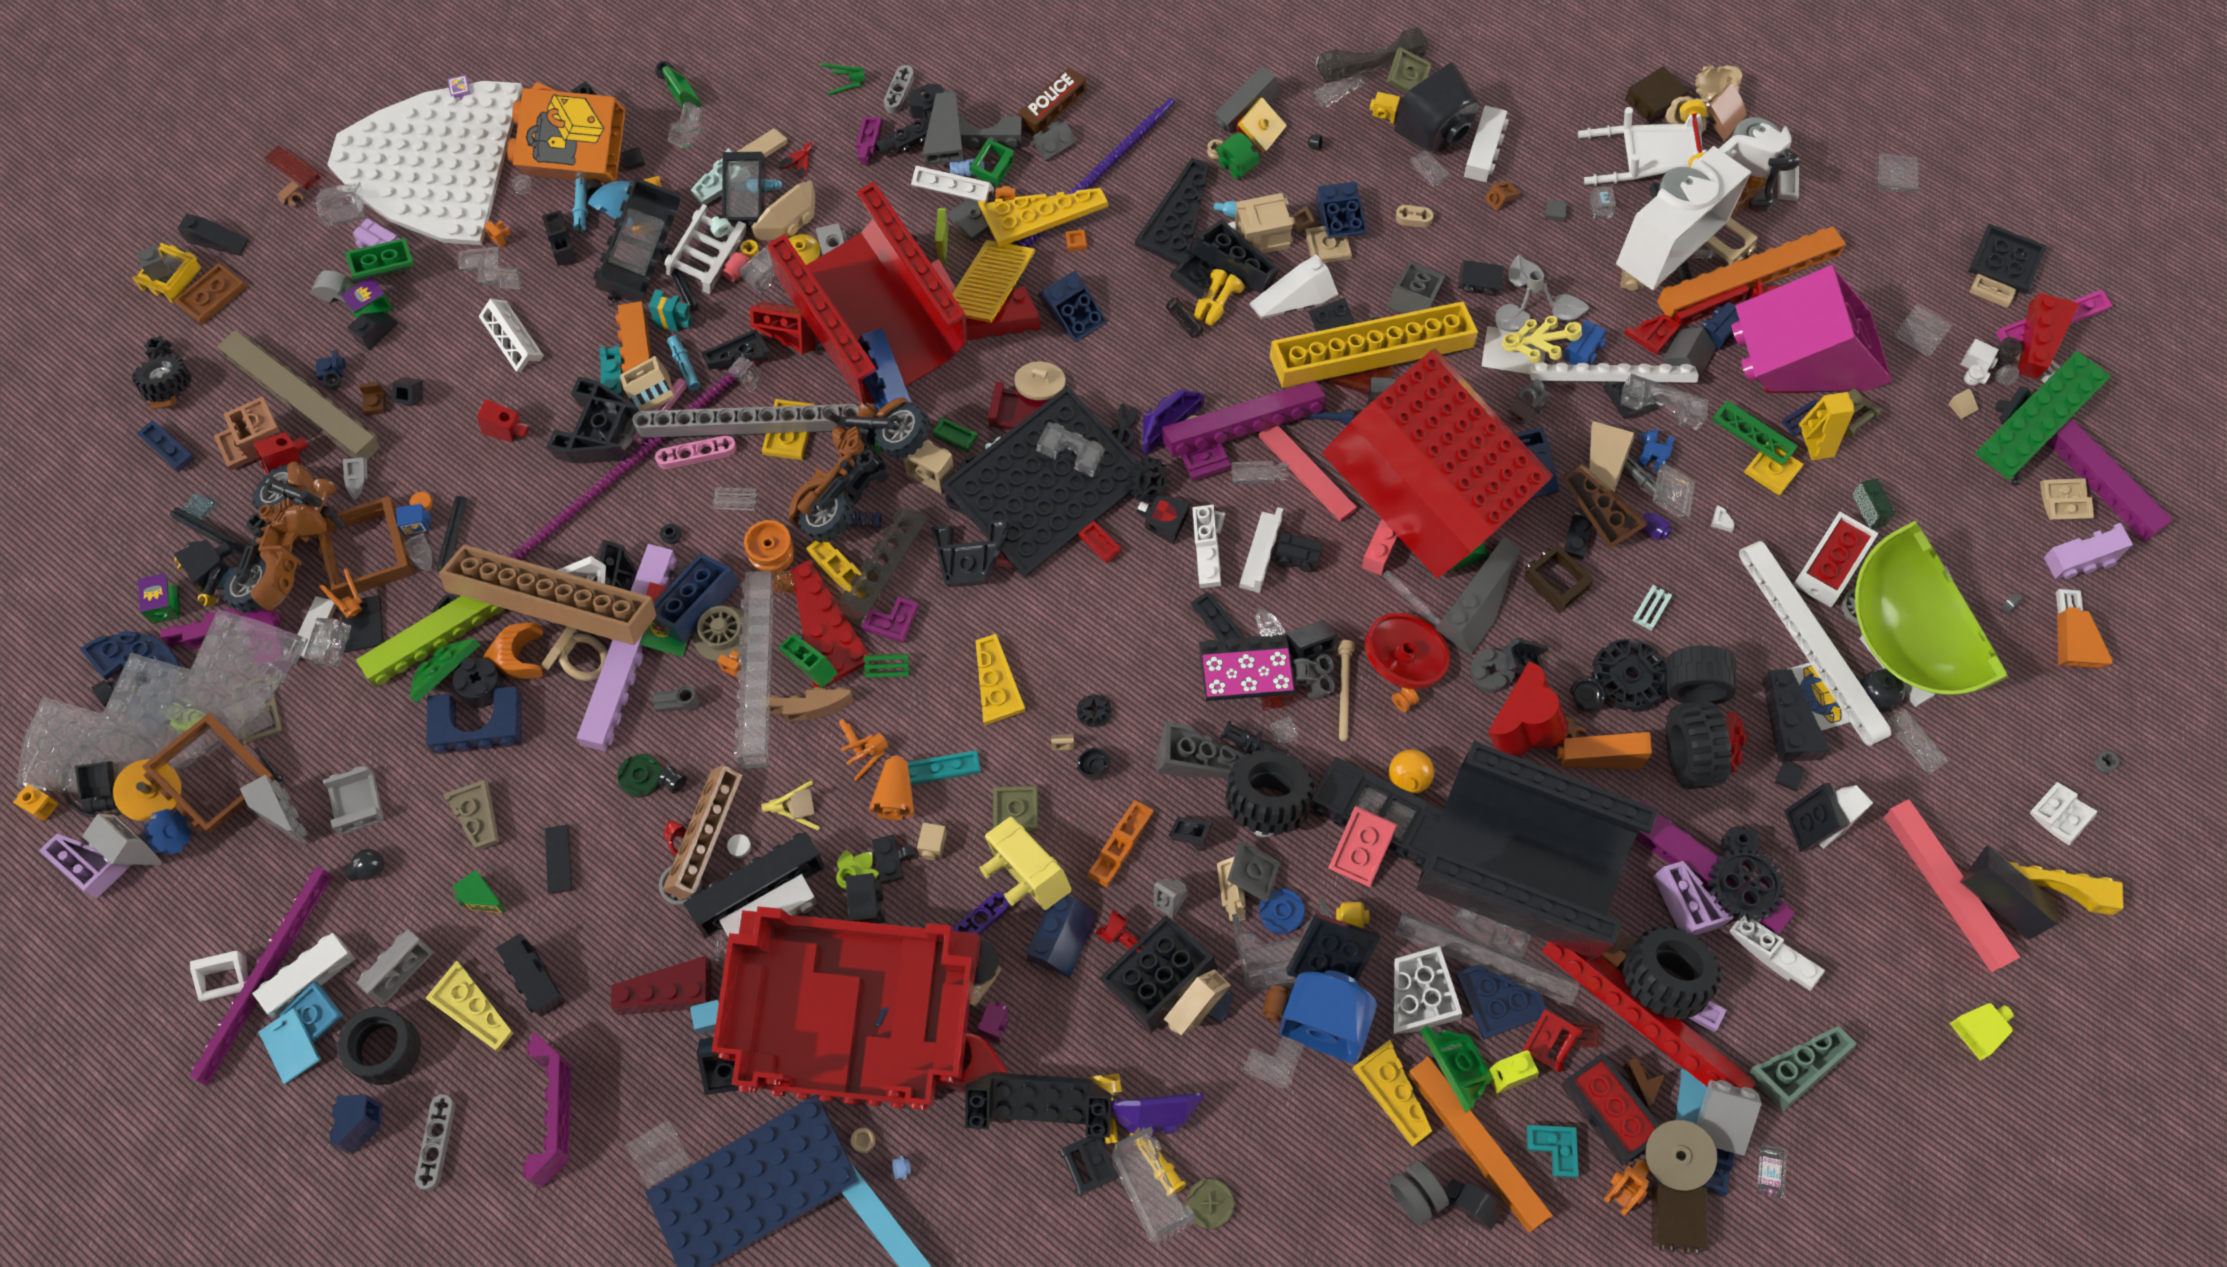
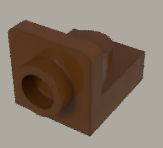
M379 382L360 384L359 389L363 394L364 415L385 414L386 392Z

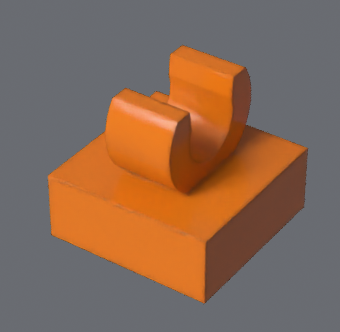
M1010 186L996 188V199H1003V201L1014 200L1016 197L1015 188H1010Z
M491 221L484 224L489 237L500 248L507 244L504 237L509 236L511 231L509 227L503 229L505 227L503 221H499L495 225Z
M732 650L729 657L721 654L717 660L720 669L740 679L744 673L741 666L743 657H740L741 653Z

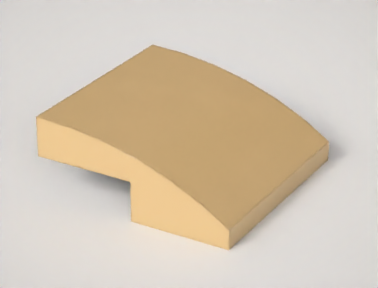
M2085 478L2040 481L2044 506L2050 520L2094 518L2092 497H2087Z

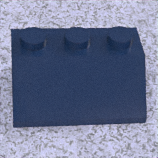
M1067 895L1045 910L1026 952L1027 960L1070 978L1097 918V914L1076 899Z

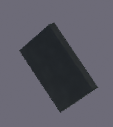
M1830 783L1822 784L1784 810L1800 852L1810 850L1847 826Z

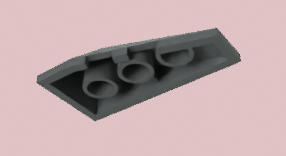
M1166 722L1157 749L1156 773L1174 776L1228 778L1233 764L1237 760H1241L1244 754L1227 745L1222 746L1212 741L1210 736H1203L1195 732L1194 728L1188 725Z

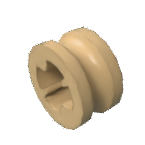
M1214 139L1208 143L1207 153L1210 158L1219 159L1218 153L1213 148H1217L1223 143L1221 140Z

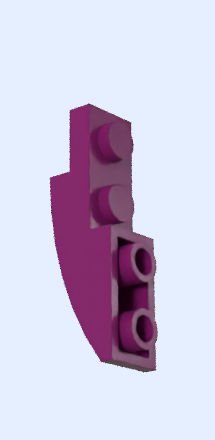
M234 608L214 610L211 613L204 614V622L195 621L188 625H175L160 630V638L169 646L186 644L191 650L202 648L222 641L245 628L242 617L243 613L238 612Z

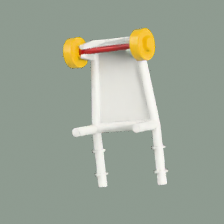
M1691 100L1680 107V117L1686 122L1685 124L1632 125L1633 109L1627 107L1624 115V126L1610 127L1607 125L1606 128L1590 129L1589 127L1587 130L1578 131V139H1591V137L1606 135L1610 137V135L1624 133L1629 172L1616 174L1614 172L1608 175L1596 176L1594 174L1591 177H1584V185L1594 184V186H1597L1599 183L1608 182L1617 184V181L1635 180L1663 174L1676 167L1690 168L1695 158L1699 159L1707 152L1702 149L1701 137L1703 128L1701 119L1707 113L1705 103L1700 100Z

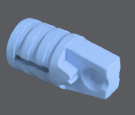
M974 159L950 162V174L964 177L975 176L969 170ZM982 162L979 166L982 169H984V162Z

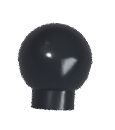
M362 849L353 856L351 863L344 866L345 874L352 882L358 879H374L382 873L384 859L374 849Z

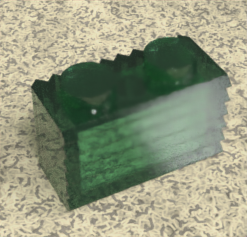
M1878 478L1859 483L1854 493H1852L1870 529L1887 526L1896 513L1894 508L1891 507L1892 504L1888 500L1889 497L1886 496L1887 493L1882 489L1883 486H1881L1880 479Z

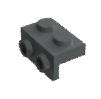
M1057 121L1048 127L1049 131L1046 133L1040 131L1033 136L1034 140L1030 145L1031 147L1035 145L1044 161L1077 141L1066 121L1060 124Z

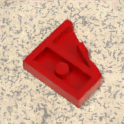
M1662 314L1653 320L1641 322L1640 326L1628 327L1624 335L1657 355L1679 330L1681 324Z

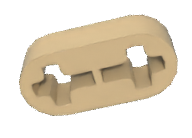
M1402 205L1397 208L1395 218L1397 223L1401 225L1426 228L1432 224L1434 215L1429 208Z

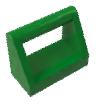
M665 66L663 74L668 89L684 114L701 107L699 98L685 77L669 66Z
M987 139L969 167V170L981 181L990 182L994 190H996L1014 163V150ZM990 149L1001 158L992 173L979 167Z

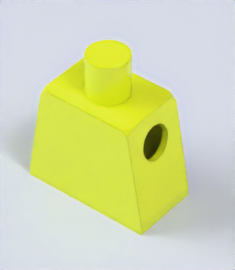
M1988 1003L1961 1015L1949 1024L1981 1061L1991 1055L2011 1034L2013 1030L2007 1021L2012 1019L2014 1014L2005 1005L1997 1010L1991 1003Z
M1528 1050L1503 1059L1489 1069L1493 1076L1491 1084L1496 1095L1537 1079L1539 1074ZM1499 1072L1502 1075L1503 1081L1499 1077Z

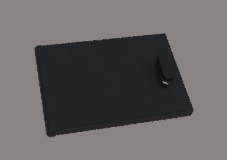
M380 595L361 598L363 601L360 604L362 610L350 619H347L341 611L343 653L377 647L384 643Z

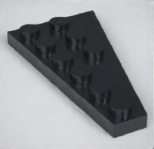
M1194 158L1190 159L1135 239V246L1176 265L1182 263L1190 255L1209 169L1208 164Z

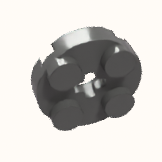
M1489 648L1482 650L1481 653L1475 656L1470 666V675L1472 674L1475 685L1481 690L1490 693L1508 688L1515 675V672L1509 671L1507 667L1505 653L1499 650H1491ZM1494 667L1498 673L1490 675L1487 668Z

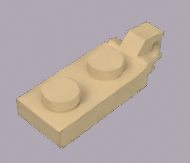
M1231 857L1217 864L1222 906L1226 907L1227 912H1229V920L1240 923L1246 920L1244 909L1246 905L1243 889L1227 881L1234 857Z

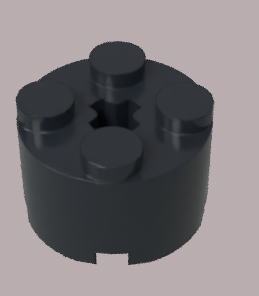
M465 658L453 676V686L468 705L476 708H484L488 704L494 703V689L505 687L499 671L491 661L485 658Z

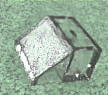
M360 182L321 189L316 197L318 217L327 226L366 219Z

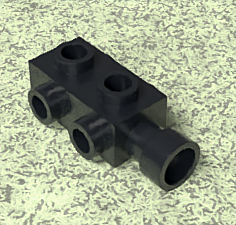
M925 118L915 120L912 124L891 133L889 138L875 142L881 156L888 154L892 149H895L897 154L900 152L906 153L917 144H925L930 121L928 119L925 120Z

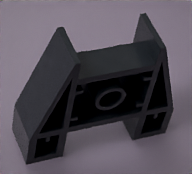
M578 376L571 395L580 406L584 407L573 434L554 430L546 448L555 459L570 463L627 459L628 455L618 443L629 418H633L636 413L641 411L636 405L597 380Z

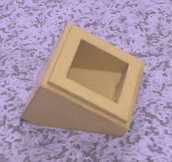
M1970 389L1954 396L1948 404L1961 420L1979 410Z
M1052 735V750H1073L1074 735Z
M809 788L795 791V795L785 801L793 820L815 814Z

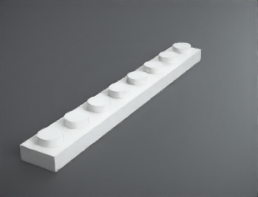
M1539 362L1529 366V374L1532 381L1538 379L1540 381L1698 382V372L1695 366L1689 364H1682L1681 366H1671L1669 364H1661L1660 366L1640 364L1637 366L1625 363L1619 365H1609L1606 363L1598 365H1588L1586 363H1578L1577 365H1568L1566 363L1547 365L1546 363Z

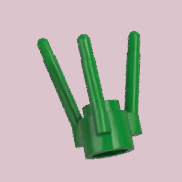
M829 63L820 64L821 67L840 69L831 70V73L849 74V81H853L852 84L829 91L828 95L860 87V83H865L864 67Z

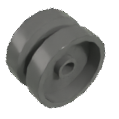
M1414 1160L1405 1167L1406 1176L1397 1173L1388 1180V1186L1406 1214L1416 1224L1422 1226L1432 1218L1431 1210L1439 1213L1449 1205V1200L1432 1173L1421 1162Z

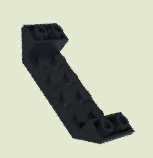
M992 1072L967 1084L965 1087V1128L989 1130L991 1118L1086 1124L1085 1136L1110 1138L1112 1094L1087 1078Z

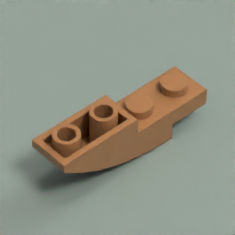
M816 687L813 690H806V698L798 695L791 696L790 698H781L776 695L762 698L761 707L764 714H783L785 722H800L824 717L839 711L851 704L853 697L851 691L846 688L838 687L834 690H825L824 688Z

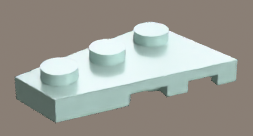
M723 158L720 161L717 160L713 164L714 168L708 174H704L691 189L692 195L701 205H707L722 195ZM731 166V189L735 187V184H741L751 178L748 170H744L740 166Z

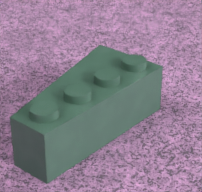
M1837 1026L1802 1045L1799 1044L1791 1050L1771 1058L1767 1062L1752 1067L1748 1076L1756 1081L1755 1084L1785 1112L1845 1059L1857 1043Z

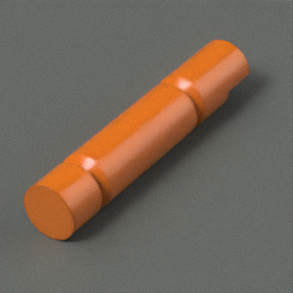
M841 719L839 724L850 744L859 741L850 724L845 723L844 719ZM859 745L854 747L853 750L857 755L863 751V748ZM864 755L859 760L865 759L867 755Z

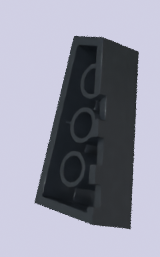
M1223 219L1198 234L1190 251L1209 264L1225 271L1228 275H1235L1245 285L1259 293L1273 285L1280 269Z

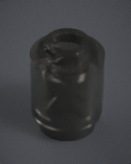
M2013 337L2005 338L1997 348L1999 350L1995 356L1998 358L1996 363L2001 366L2012 364L2022 351L2021 342Z

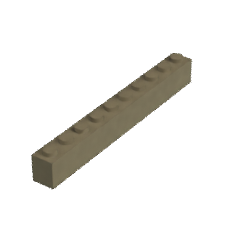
M234 330L217 345V348L226 359L354 458H366L368 460L381 448L377 442L378 437L370 429L367 431L363 429L364 426L357 419L351 420L349 418L350 415L344 409H337L335 403L328 397L324 399L319 390L314 386L308 387V383L301 376L295 377L294 372L288 366L284 365L282 367L280 361L272 354L268 356L262 346L252 344L253 341L246 334L241 335Z

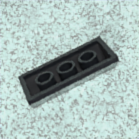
M1986 845L1960 883L2027 939H2032L2057 924V902L1990 846Z

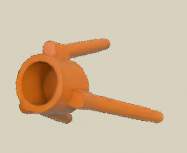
M345 568L343 571L354 598L351 599L350 596H347L340 601L324 585L320 584L319 588L339 607L346 618L350 619L362 610L360 604L363 601L358 596L348 569Z
M880 733L874 736L870 734L866 738L840 749L843 752L865 744L866 749L848 760L847 765L852 764L867 753L874 755L855 776V781H858L877 759L884 755L883 751L888 748L887 741Z

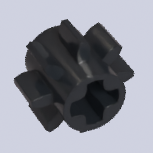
M161 336L153 337L144 345L147 349L145 354L149 359L152 357L156 359L159 355L165 357L166 354L173 353L170 350L172 345L168 340H163Z

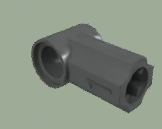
M689 685L681 686L677 690L654 692L653 704L656 712L679 709L694 711L701 702L700 697ZM692 695L690 700L684 701L687 696Z

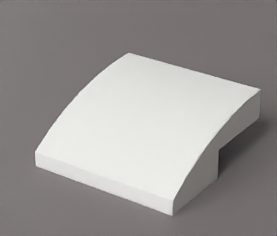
M2057 782L2031 810L2030 814L2045 829L2070 846L2095 818L2097 811L2079 801L2077 793Z

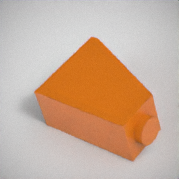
M2069 607L2057 614L2058 665L2101 669L2112 665V658L2089 611H2080L2078 607Z

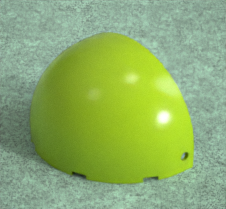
M1913 521L1881 540L1865 559L1860 569L1855 589V608L1860 630L1870 650L1880 663L1907 684L1920 690L1940 695L1970 694L2009 678L1971 609L1917 522Z

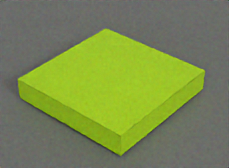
M945 208L937 210L935 233L937 259L940 260L942 265H946L949 236Z

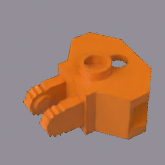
M1638 1160L1632 1168L1628 1166L1622 1173L1618 1170L1610 1181L1613 1185L1603 1199L1608 1203L1613 1198L1623 1207L1620 1213L1624 1216L1636 1203L1640 1204L1648 1193L1645 1191L1649 1183L1645 1177L1650 1170L1647 1161Z

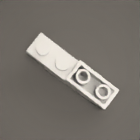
M1214 505L1193 507L1200 588L1221 586V567Z
M1743 916L1730 929V933L1756 958L1786 980L1790 981V979H1793L1810 991L1825 972L1824 969L1783 944V938L1753 919L1747 922L1746 917Z

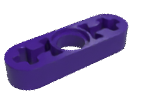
M996 892L957 923L953 930L959 932V930L963 929L966 931L970 928L968 922L971 921L977 930L974 931L972 927L968 930V933H977L979 935L1009 910L1010 904L1006 900L1004 893ZM995 900H1004L1003 907L997 906L994 908L993 913L995 915L992 916L986 907L989 906L991 910L995 906ZM985 913L988 916L987 922L978 924L975 921L976 915Z

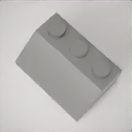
M407 929L404 933L397 936L394 944L388 950L379 955L376 963L371 968L366 969L361 974L360 979L356 983L368 995L384 1006L434 951Z

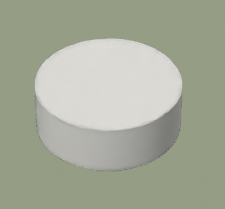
M738 834L729 839L727 848L733 857L744 858L751 851V843L746 836Z

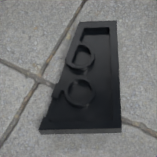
M756 329L701 352L709 370L772 357L770 350Z

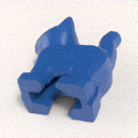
M1659 428L1642 432L1640 439L1644 445L1637 464L1646 466L1649 460H1653L1656 463L1653 469L1662 472L1671 456L1675 438L1674 436L1668 437L1665 445L1656 443Z

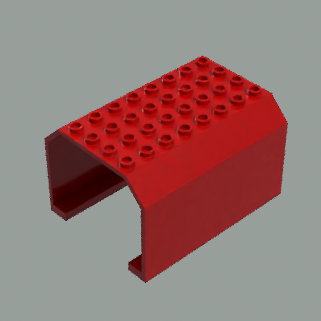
M875 182L857 191V196L873 218L861 233L806 265L785 234L767 244L775 276L859 401L864 405L867 402L869 404H874L875 402L862 379L876 372V368L858 343L861 334L883 328L905 387L950 361L967 343L965 312Z
M1436 348L1429 351L1375 398L1322 452L1326 459L1437 579L1492 535L1553 476Z

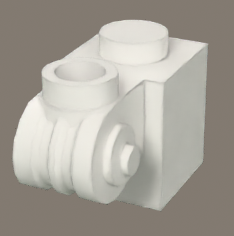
M1975 339L1960 364L1969 368L1964 376V381L1972 386H1976L1979 383L1985 384L1991 374L1987 372L1988 369L1992 370L1998 361V358L1995 356L1999 349Z

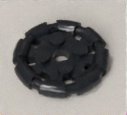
M1631 639L1613 641L1609 643L1608 647H1603L1593 660L1592 667H1594V670L1591 672V677L1600 680L1604 684L1607 691L1606 703L1622 711L1623 709H1629L1631 712L1647 711L1652 709L1655 703L1659 704L1668 693L1667 662L1665 658L1659 656L1658 650L1643 641L1634 642ZM1630 650H1635L1637 656L1631 655ZM1612 654H1617L1618 657L1614 658ZM1651 659L1654 664H1651L1648 660ZM1603 668H1609L1608 672H1603L1602 670ZM1626 671H1634L1637 674V678H1629L1626 675ZM1653 676L1658 677L1660 680H1653ZM1610 684L1615 688L1612 692L1607 688ZM1647 690L1651 693L1650 697L1645 694ZM1633 697V701L1625 700V698Z

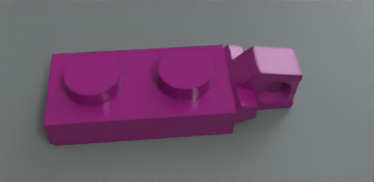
M863 117L856 142L857 155H859L858 159H860L861 165H869L870 155L875 154L877 149L875 142L879 141L883 126L882 117Z

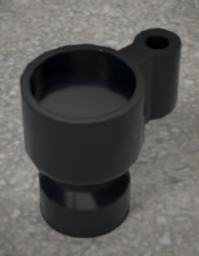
M124 676L116 679L114 684L102 680L91 687L97 699L106 709L120 700L121 694H127L133 690Z

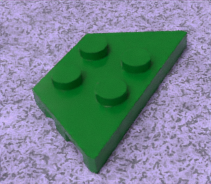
M475 638L437 649L431 660L422 663L417 668V672L413 676L410 698L415 703L421 700L481 644Z
M1424 1026L1420 1032L1466 1113L1474 1107V1103L1482 1095L1485 1087L1493 1079V1076L1470 1035L1455 1034L1444 1029L1441 1032L1431 1030V1026Z

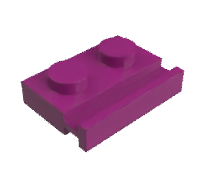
M1221 443L1181 455L1192 482L1231 469V463L1228 461Z

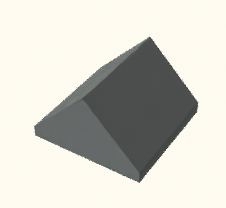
M1704 327L1680 329L1662 362L1671 366H1681L1682 364L1695 366L1698 378H1700L1717 346Z

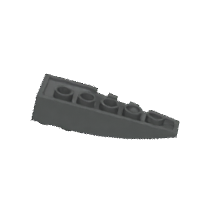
M1505 537L1501 539L1435 628L1470 655L1496 619L1521 550Z

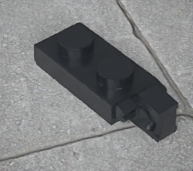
M1582 507L1580 512L1575 511L1572 516L1563 549L1569 556L1584 559L1593 526Z

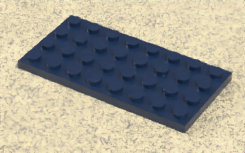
M814 1095L645 1191L677 1267H713L860 1183L822 1101L819 1100V1095Z

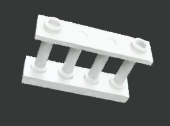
M703 204L700 210L694 212L692 223L673 254L667 256L665 266L666 274L669 276L677 268L700 279L703 283V292L710 294L722 275L723 266L735 253L746 234V224L738 221L735 227L732 226L731 230L727 233L729 238L726 242L713 239L698 231L702 223L710 227L713 224L712 219L706 216L707 206ZM695 238L718 249L720 253L717 257H711L690 247L689 244ZM686 253L709 264L711 268L708 272H702L680 262V259Z

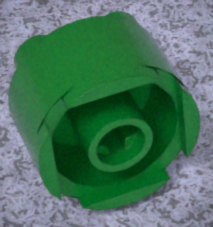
M1239 132L1231 135L1216 148L1219 156L1217 160L1219 165L1223 169L1227 167L1235 180L1242 178L1258 165L1260 157L1257 151H1252L1251 147L1253 144L1250 140Z

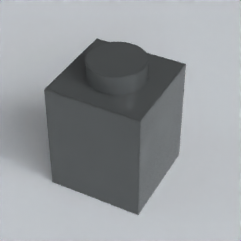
M156 245L136 253L143 270L152 281L172 274L167 260Z

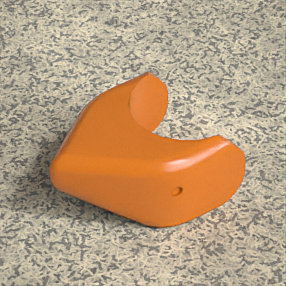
M520 623L505 627L481 658L491 661L501 674L509 678H541L543 676V669L535 664L520 662L519 654L528 642L538 639L543 635L542 626L537 623Z

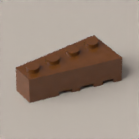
M1582 463L1563 475L1562 480L1609 549L1647 526V520Z

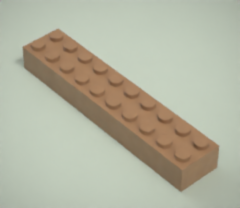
M464 544L439 572L444 589L447 592L630 645L636 644L656 617L652 597Z

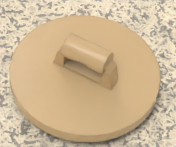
M1041 361L1031 362L1022 366L1016 372L1015 387L1020 394L1027 398L1047 400L1053 398L1064 389L1065 375L1054 364Z

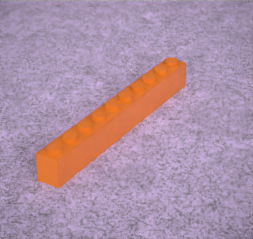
M1834 226L1827 229L1822 228L1814 234L1804 235L1793 242L1788 241L1780 247L1769 248L1764 253L1753 254L1748 259L1737 260L1724 268L1719 267L1708 274L1702 273L1692 280H1684L1676 286H1668L1661 291L1657 303L1665 315L1674 319L1677 312L1746 284L1749 290H1751V287H1754L1757 280H1762V285L1836 258L1840 256L1846 243Z

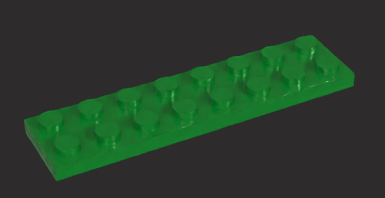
M2076 351L1976 451L1975 455L2010 480L2109 380L2111 375Z

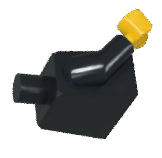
M208 540L188 542L184 549L174 553L175 563L179 564L177 569L184 570L193 584L201 592L205 593L198 596L200 602H205V607H213L216 604L215 591L223 575L229 569L223 558L233 553V550L227 542L216 548Z

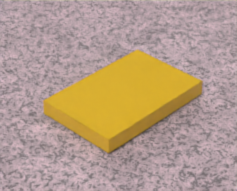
M775 399L773 407L815 404ZM810 432L766 433L761 451L762 455L803 460Z

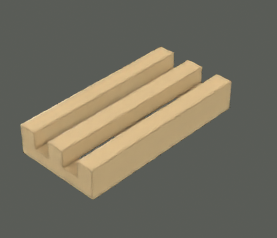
M1977 274L1969 292L2008 308L2016 289Z

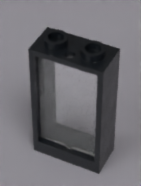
M762 151L723 152L722 218H726L733 227L740 221L745 223L748 228H752L751 226L758 221L765 211V157Z

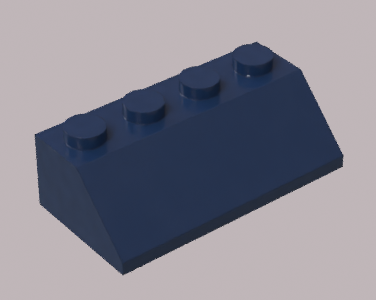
M700 553L653 603L656 617L652 622L669 637L684 644L697 630V624L701 615L712 607L720 606L740 584L732 568Z

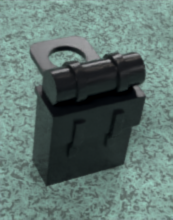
M106 761L76 765L75 774L79 799L75 800V803L81 802L83 812L95 813L102 810L110 811L111 809H117L113 797L115 783L113 762Z

